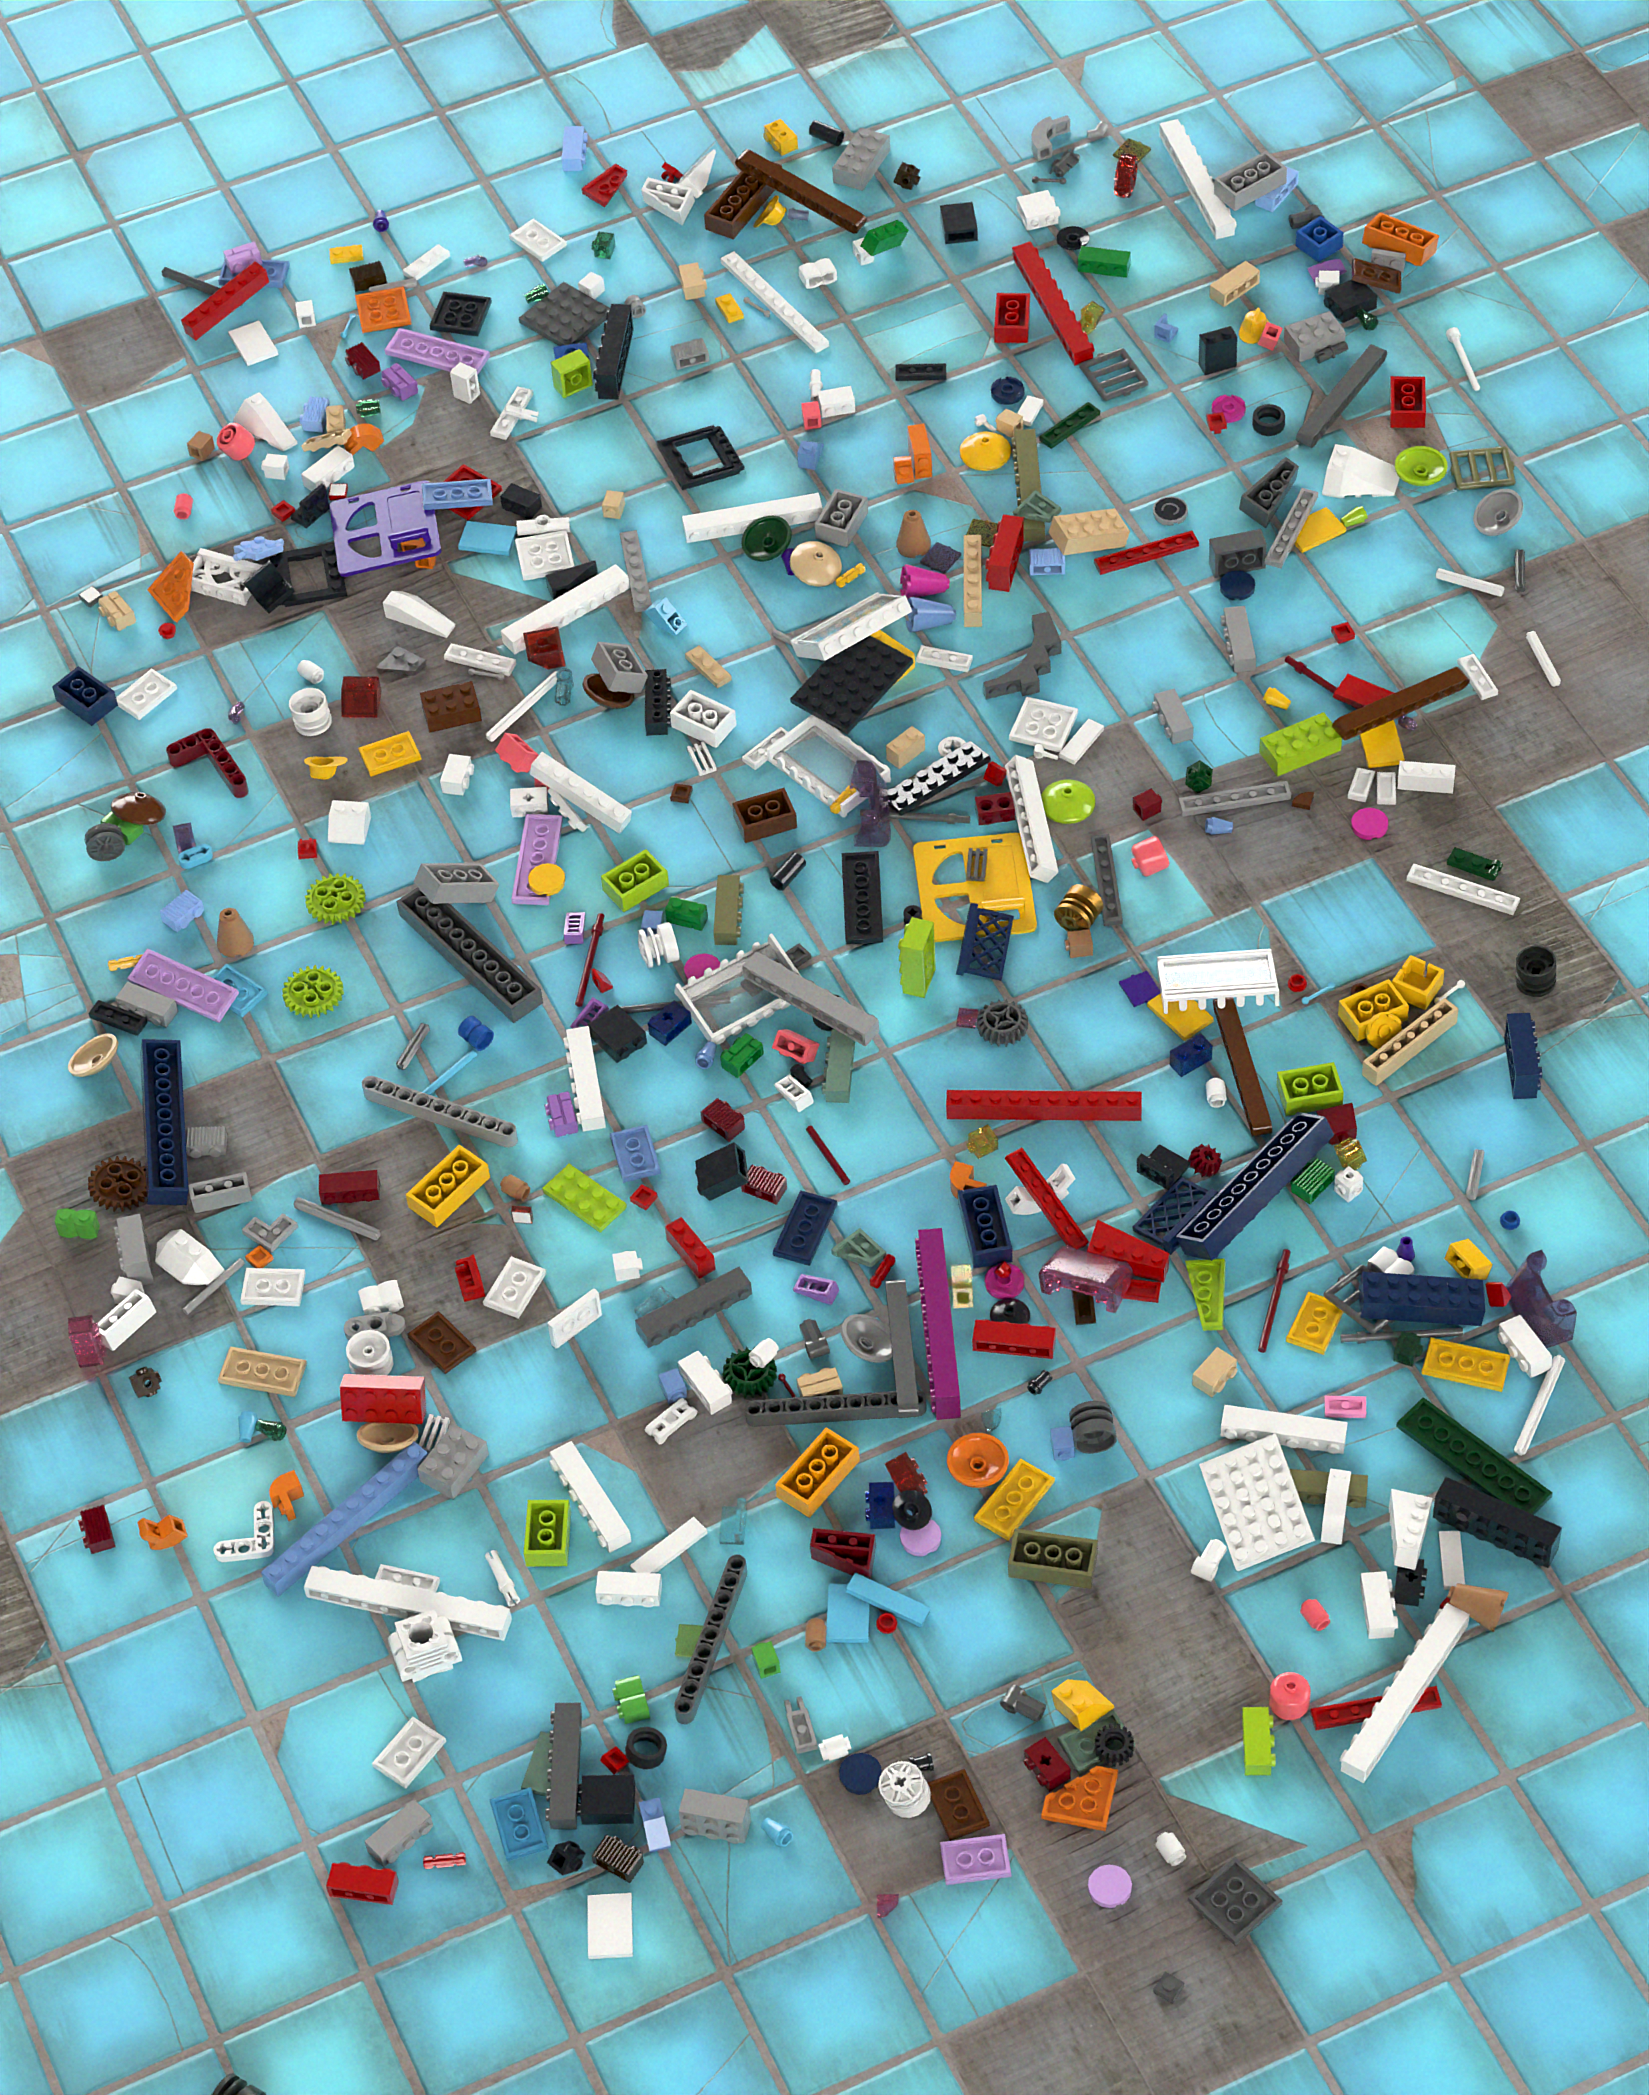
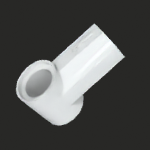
M1210 1540L1201 1557L1198 1556L1196 1558L1191 1573L1211 1582L1217 1573L1218 1564L1227 1551V1546L1220 1540Z

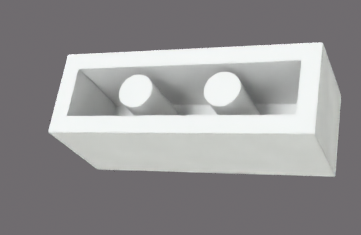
M340 446L335 447L301 474L304 487L313 491L323 483L327 489L330 484L338 481L355 467L352 454Z
M1400 761L1397 789L1453 794L1455 765Z
M135 1289L99 1321L93 1329L100 1342L114 1351L156 1313V1310L150 1298L138 1289Z
M1521 1315L1499 1324L1497 1336L1500 1343L1505 1344L1510 1356L1518 1361L1520 1369L1526 1372L1530 1378L1552 1368V1355Z
M698 1350L678 1361L680 1375L711 1415L732 1404L731 1395L733 1393L730 1386L722 1382L721 1375L716 1369H712L707 1356H702Z
M598 1571L595 1592L597 1603L603 1605L621 1604L624 1606L642 1605L644 1607L660 1606L662 1591L661 1574Z
M1386 1571L1361 1573L1360 1588L1368 1639L1394 1637L1395 1629H1398L1397 1616H1393L1392 1611L1395 1610L1394 1597L1390 1598V1592H1392L1391 1579H1387Z

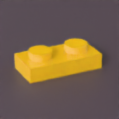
M362 244L329 248L331 264L364 260Z
M731 293L715 298V303L728 324L744 318L743 312Z

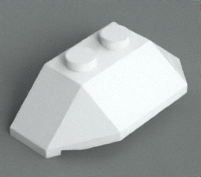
M182 1229L171 1230L157 1243L156 1264L182 1284H206V1286H209L225 1272L210 1250Z

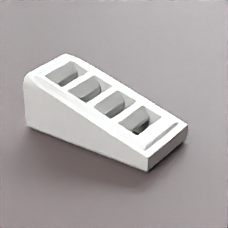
M791 1075L774 1084L775 1088L798 1112H801L814 1102L811 1092Z

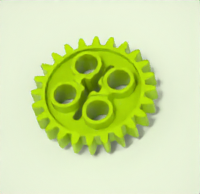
M330 873L329 878L322 876V881L316 879V885L311 884V889H308L307 895H305L306 908L308 913L312 914V918L317 917L318 922L324 919L325 924L331 921L332 925L335 924V921L342 924L343 919L349 922L350 916L355 918V912L361 913L360 908H364L363 902H366L363 885L359 884L358 879L354 880L352 875L347 878L346 873L342 877L339 876V873L335 877Z
M316 965L313 966V969L306 966L305 971L299 968L300 973L292 972L293 977H287L288 982H284L285 988H282V996L285 1006L289 1007L290 1012L295 1011L296 1016L301 1013L302 1018L309 1014L310 1018L313 1017V1014H316L318 1018L320 1013L327 1015L326 1010L334 1011L333 1006H339L338 1001H342V995H344V987L340 976H337L336 971L331 972V968L324 970L323 965L320 969H317Z

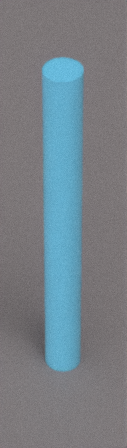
M471 1050L422 1091V1093L431 1095L473 1060L477 1053Z

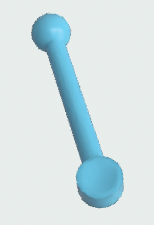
M351 313L349 315L350 319L344 332H341L342 338L347 337V331L352 321L356 319V314Z
M1330 982L1326 988L1309 997H1303L1302 1003L1308 1004L1311 999L1328 990L1333 991L1335 984Z

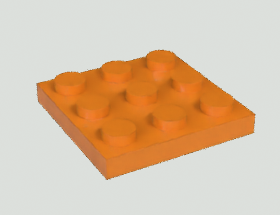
M404 286L355 295L362 333L412 325Z

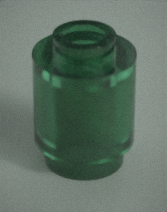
M375 398L359 400V404H356L357 414H360L361 417L376 416L378 413H381L380 401L375 400Z

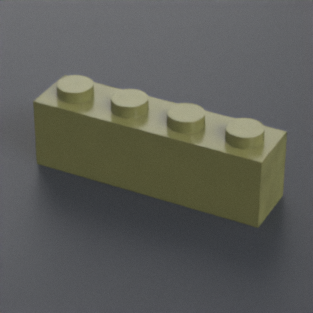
M717 875L713 932L715 945H737L738 938H741V926L738 925L742 923V912H739V910L743 908V897H740V895L744 894V883L740 882V875Z
M1290 1469L1301 1502L1312 1505L1325 1504L1330 1472ZM1351 1474L1346 1506L1366 1508L1368 1475Z

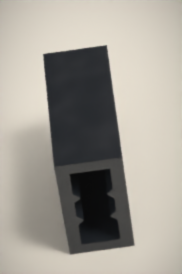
M973 202L940 205V219L945 244L978 241V228Z
M1351 279L1326 290L1324 305L1333 312L1336 318L1345 323L1376 309L1377 295L1367 284Z
M1231 326L1199 335V366L1204 375L1236 367L1237 335Z
M616 1005L587 1024L590 1037L616 1063L628 1058L630 1054L647 1044L646 1032L619 1005Z
M735 1142L695 1161V1174L698 1180L697 1190L701 1196H704L709 1201L749 1183L745 1151Z
M582 1775V1784H578V1797H581V1803H577V1816H581L582 1825L634 1824L636 1790L634 1775Z

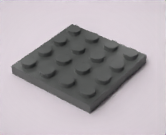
M562 282L520 316L519 323L558 346L577 344L607 320L606 314L607 311H610V308L571 285Z

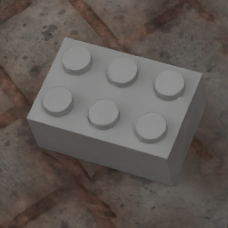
M1328 311L1284 326V342L1300 363L1314 358L1315 353L1327 349L1329 345L1333 346L1345 341L1346 332L1333 314Z
M835 489L815 522L816 539L848 547L868 514L867 497Z
M598 642L591 660L607 688L613 692L641 693L648 675L630 645Z
M140 1214L117 1218L118 1226L114 1227L116 1238H118L117 1248L121 1257L119 1262L124 1278L140 1281L142 1286L153 1284L154 1278L147 1235Z
M452 1424L417 1468L420 1482L454 1500L488 1457L487 1442Z
M685 1788L679 1808L682 1832L691 1836L702 1835L712 1840L723 1839L733 1844H745L751 1823L749 1800Z

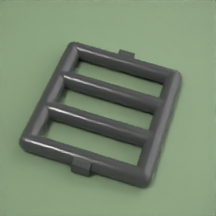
M1124 348L1106 354L1100 353L1097 357L1079 364L1082 372L1104 401L1121 395H1130L1132 391L1146 387L1149 384ZM1118 356L1124 359V361L1093 372L1088 368ZM1127 366L1132 370L1100 383L1096 379ZM1137 377L1140 381L1106 393L1104 390L1106 387Z
M1359 1265L1346 1276L1344 1274L1341 1275L1337 1283L1324 1292V1297L1367 1331L1375 1334L1389 1322L1392 1324L1396 1320L1380 1319L1372 1324L1367 1319L1360 1318V1312L1357 1313L1350 1307L1359 1299V1289L1343 1301L1334 1295L1361 1275L1362 1271L1372 1272L1365 1265Z

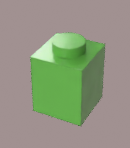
M771 1641L759 1643L751 1648L752 1658L760 1679L781 1672L780 1662Z

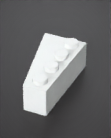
M1391 1489L1389 1513L1395 1566L1416 1569L1430 1518L1433 1498Z

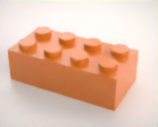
M1380 212L1365 226L1362 244L1370 248L1405 253V261L1421 267L1436 253L1439 235Z

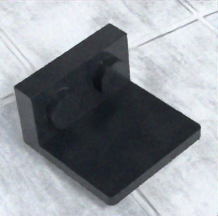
M323 483L300 501V507L291 514V520L307 529L330 509L326 486Z
M270 561L266 562L243 582L254 599L268 614L295 592L293 587L281 576Z
M1158 1145L1148 1157L1141 1153L1137 1158V1173L1167 1190L1190 1167V1162L1162 1145Z

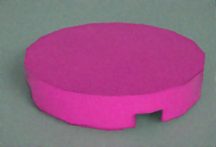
M1222 395L1213 401L1211 411L1212 414L1223 412L1226 422L1231 423L1240 420L1245 415L1246 407L1245 402L1236 395Z
M1363 808L1353 815L1351 827L1354 834L1362 839L1372 840V838L1376 837L1378 839L1386 834L1388 830V818L1379 809Z
M705 953L692 956L686 961L684 966L687 981L692 976H695L696 979L704 976V971L707 968H711L712 971L719 968L720 961L715 956Z
M1008 1263L1012 1271L1007 1278H1000L994 1273L998 1266L991 1267L985 1274L987 1292L997 1299L1014 1298L1019 1295L1024 1288L1025 1281L1024 1275L1017 1266Z

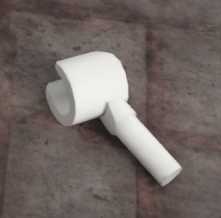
M984 414L975 417L976 420L974 422L977 427L984 425L991 431L996 432L997 429L987 422Z
M1035 745V758L1040 759L1044 756L1058 760L1059 756L1044 751L1043 745Z

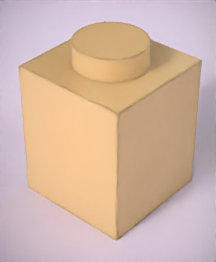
M1005 409L996 417L997 431L1006 436L1015 437L1014 430L1023 429V416Z
M607 490L602 503L603 517L620 519L625 507L624 492Z

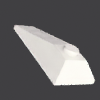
M713 149L703 156L691 170L682 176L679 183L677 181L675 184L692 188L694 197L696 199L703 194L702 190L707 185L716 151Z
M260 392L244 400L233 419L234 422L242 425L250 433L254 434L255 438H262L269 445L281 451H285L298 444L270 403Z

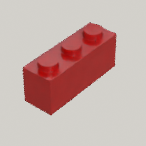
M682 1217L665 1226L667 1241L699 1279L716 1270L714 1255Z
M340 1862L339 1864L332 1863L326 1888L331 1897L393 1905L399 1881L396 1872L389 1868L374 1869L367 1865L353 1866L346 1862Z

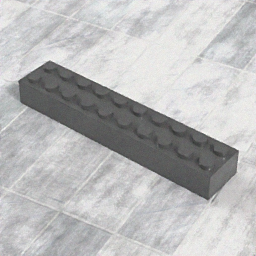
M418 887L396 901L399 915L513 1023L543 1004L541 989L451 904L431 903Z

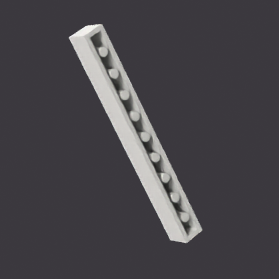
M1178 119L1160 123L1159 137L1215 239L1235 235L1236 220L1232 218L1229 207H1226L1225 203L1214 194L1213 178L1208 175L1207 167L1203 166L1201 156L1197 155L1196 148L1191 144L1189 135H1186L1184 126L1180 124Z
M312 1566L304 1584V1590L308 1598L403 1619L435 1609L438 1617L444 1616L448 1618L453 1630L503 1641L512 1620L510 1609L502 1605L494 1606L484 1601L467 1600L462 1596L453 1597L443 1592H430L424 1588H412L402 1583H389L384 1579H371L365 1575L357 1576L343 1570H330L324 1566Z
M1446 1603L1443 1609L1437 1611L1434 1623L1427 1626L1424 1632L1425 1636L1415 1644L1412 1656L1408 1655L1406 1657L1402 1671L1398 1670L1396 1672L1392 1686L1386 1687L1382 1695V1701L1374 1705L1371 1717L1364 1720L1359 1735H1354L1350 1743L1351 1747L1348 1751L1344 1750L1340 1762H1342L1341 1771L1362 1783L1365 1782L1468 1627L1470 1614L1449 1603Z

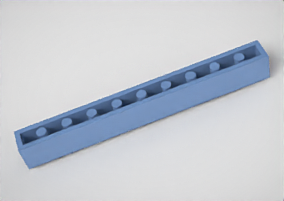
M415 1441L405 1448L261 1571L264 1584L278 1597L305 1575L312 1566L319 1563L419 1477L417 1468L428 1456V1452Z

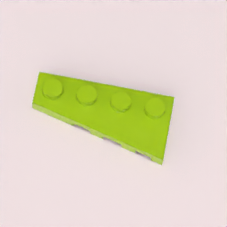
M1207 1259L1186 1260L1185 1263L1203 1331L1223 1330L1225 1259H1213L1212 1261Z

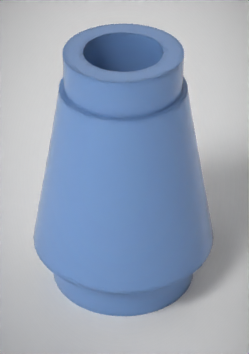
M1215 817L1206 818L1205 833L1210 835L1232 833L1233 822Z
M708 1041L696 1054L695 1063L698 1067L707 1069L713 1065L717 1048L714 1042Z

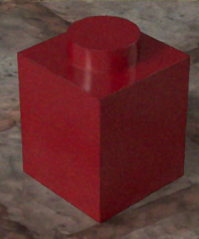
M1152 788L1133 797V810L1142 821L1161 812L1162 798Z

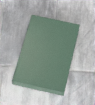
M1115 1710L1105 1714L1083 1731L1075 1728L1058 1737L1060 1746L1078 1775L1105 1762V1760L1101 1762L1099 1756H1096L1095 1737L1099 1730L1102 1731V1727L1105 1725L1107 1729H1109V1724H1113L1114 1728H1116L1117 1724H1120V1729L1124 1727ZM1110 1740L1106 1743V1747L1113 1751L1120 1750L1123 1746L1119 1740Z
M540 1732L521 1785V1790L531 1787L533 1794L546 1796L547 1788H551V1782L547 1780L548 1769H552V1763H549L548 1760L549 1749H553V1743H550L549 1740L550 1733Z

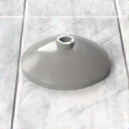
M1499 489L1491 492L1479 502L1473 516L1475 527L1480 533L1487 536H1497L1509 531L1522 516L1524 505L1521 497L1517 492L1510 489Z
M854 1314L844 1320L841 1326V1336L845 1345L853 1354L873 1363H883L893 1358L890 1329L884 1323L864 1314Z

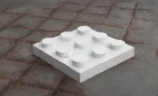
M566 530L515 539L523 581L546 577L545 575L574 567Z
M1026 697L1010 732L1009 740L1031 746L1041 744L1044 746V749L1061 752L1078 715V709Z

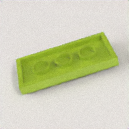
M571 1164L565 1166L542 1188L543 1193L600 1233L627 1208L624 1201Z

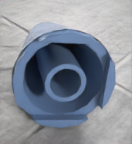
M917 597L908 598L912 612L907 614L909 621H906L909 632H918L951 624L956 619V610L951 605Z

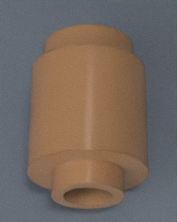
M512 1174L505 1176L500 1183L501 1191L516 1200L524 1201L530 1193L528 1184Z
M810 1619L806 1625L805 1646L813 1652L821 1651L826 1647L827 1626L822 1619Z

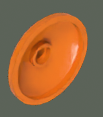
M971 1433L960 1437L951 1445L947 1454V1467L952 1477L959 1483L973 1488L987 1487L998 1482L1005 1475L1009 1465V1456L1004 1444L996 1437L985 1433Z

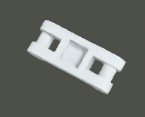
M681 1398L649 1423L645 1428V1432L649 1436H654V1440L658 1444H662L688 1420H692L698 1411L694 1407H690L684 1398ZM660 1426L663 1427L661 1431L658 1430Z

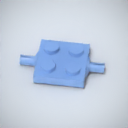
M255 537L252 541H244L240 545L234 546L235 554L233 559L235 561L241 559L257 561L283 552L284 541L281 538L274 541L267 540L264 537Z

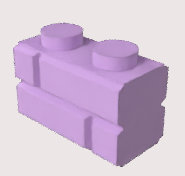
M255 242L223 251L226 265L231 274L243 271L254 261L262 265L261 255Z

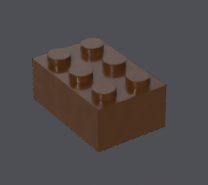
M472 681L420 693L429 733L482 721L480 706Z
M785 788L732 803L733 817L745 843L797 828L796 812Z

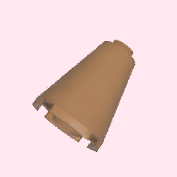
M908 510L904 513L896 541L898 552L908 558H916L915 556L917 555L924 556L931 548L929 534L922 516L917 510Z
M226 908L222 910L219 915L217 934L219 952L231 958L235 957L234 955L241 954L243 956L247 954L254 946L252 932L236 909Z
M1457 1583L1456 1587L1451 1585L1447 1598H1450V1604L1470 1614V1618L1489 1631L1494 1632L1509 1592Z

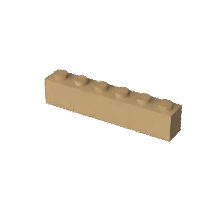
M964 535V627H982L981 535Z
M1443 998L1363 1061L1362 1076L1373 1085H1379L1457 1023L1458 1008L1446 998Z

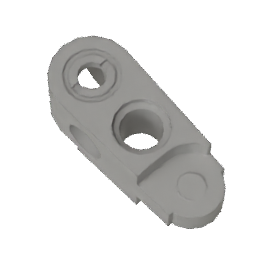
M389 1311L350 1318L344 1325V1332L348 1341L353 1335L365 1330L379 1331L389 1340V1337L400 1335L405 1330L406 1324L402 1316L397 1314L391 1315Z

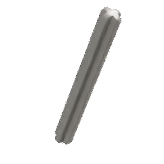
M300 1197L294 1201V1207L298 1210L373 1240H378L381 1235L380 1229Z

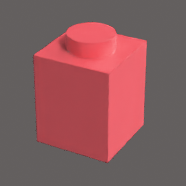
M1267 322L1258 345L1273 351L1283 328Z
M818 401L801 403L805 430L822 428Z

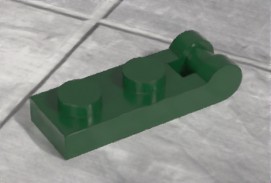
M1454 847L1447 859V865L1491 881L1497 878V872L1501 871L1503 863L1499 860L1492 861Z

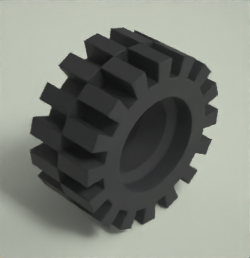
M1109 1724V1729H1107L1106 1725L1102 1727V1731L1099 1730L1095 1737L1096 1756H1099L1101 1762L1105 1760V1765H1109V1762H1112V1767H1116L1117 1762L1119 1766L1123 1765V1761L1127 1763L1129 1757L1132 1758L1134 1752V1738L1131 1731L1127 1732L1125 1726L1120 1729V1724H1117L1116 1728L1113 1727V1724ZM1110 1740H1119L1123 1746L1120 1750L1113 1751L1106 1747V1743Z

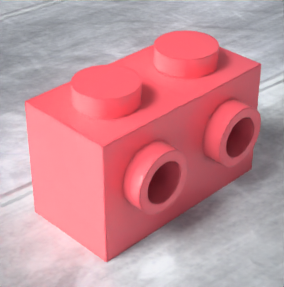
M510 733L504 734L495 749L500 755V759L509 763L511 769L518 773H528L531 769V764L539 755L518 735Z
M789 1029L778 1030L772 1048L779 1051L781 1055L790 1056L796 1062L806 1064L814 1062L820 1044Z

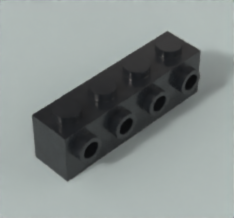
M667 669L645 670L648 675L645 682L646 736L668 735V727H671V717L668 716L671 712V703H668V700H671V689L668 690V687H671V676H667Z

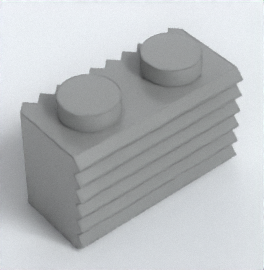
M702 338L670 347L671 357L677 370L709 362V352Z
M225 1127L187 1128V1156L199 1158L207 1155L212 1157L226 1155L228 1137Z

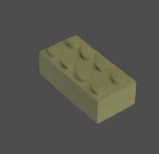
M1015 1528L1008 1561V1577L1092 1589L1098 1555V1540Z

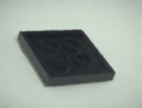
M443 291L429 325L430 330L478 336L491 306V297Z

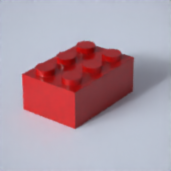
M997 293L994 342L1028 343L1030 293Z
M1391 376L1390 428H1425V377Z

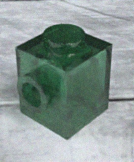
M597 233L596 239L592 241L591 246L595 257L611 259L615 248L614 233Z
M1402 1331L1394 1350L1393 1361L1413 1367L1416 1358L1421 1357L1424 1346L1421 1345V1337L1411 1332Z

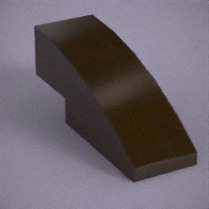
M1090 1267L1070 1268L1069 1276L1076 1325L1095 1324L1096 1317Z

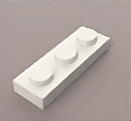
M438 244L403 269V275L407 278H416L418 280L450 257V253Z
M549 788L547 791L551 795L549 798L556 807L559 805V812L565 818L568 817L570 819L568 823L573 829L578 828L584 832L588 828L587 825L562 795Z

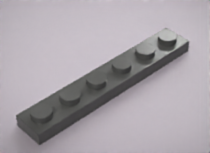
M1109 834L1091 835L1098 891L1103 901L1102 917L1104 926L1123 925Z

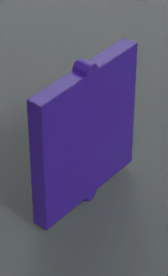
M1148 971L1131 975V977L1119 981V985L1133 1007L1147 1003L1161 993Z

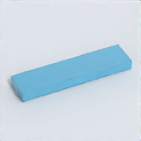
M856 1572L845 1591L918 1627H922L931 1609Z

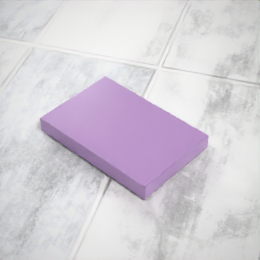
M1005 1834L940 1842L946 1885L1011 1877Z

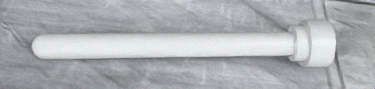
M1456 327L1450 328L1446 332L1448 341L1454 344L1473 389L1478 391L1480 386L1461 345L1460 331Z

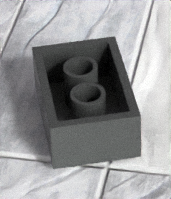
M1261 529L1209 539V565L1214 578L1223 577L1231 571L1249 572L1266 568L1267 543Z

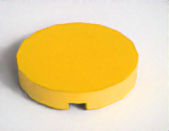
M541 864L531 870L528 876L529 887L537 895H554L563 889L565 873L562 868L555 864Z
M1380 1012L1374 1015L1366 1027L1368 1043L1375 1049L1381 1048L1403 1030L1401 1020L1389 1012Z

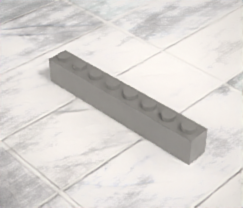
M756 951L743 965V976L745 979L866 1047L878 1034L879 1020L875 1016L869 1015L859 1007L849 1004L843 998L833 995L829 990L817 986L813 981L801 977L797 972L785 968L783 964L771 960L767 955H762Z

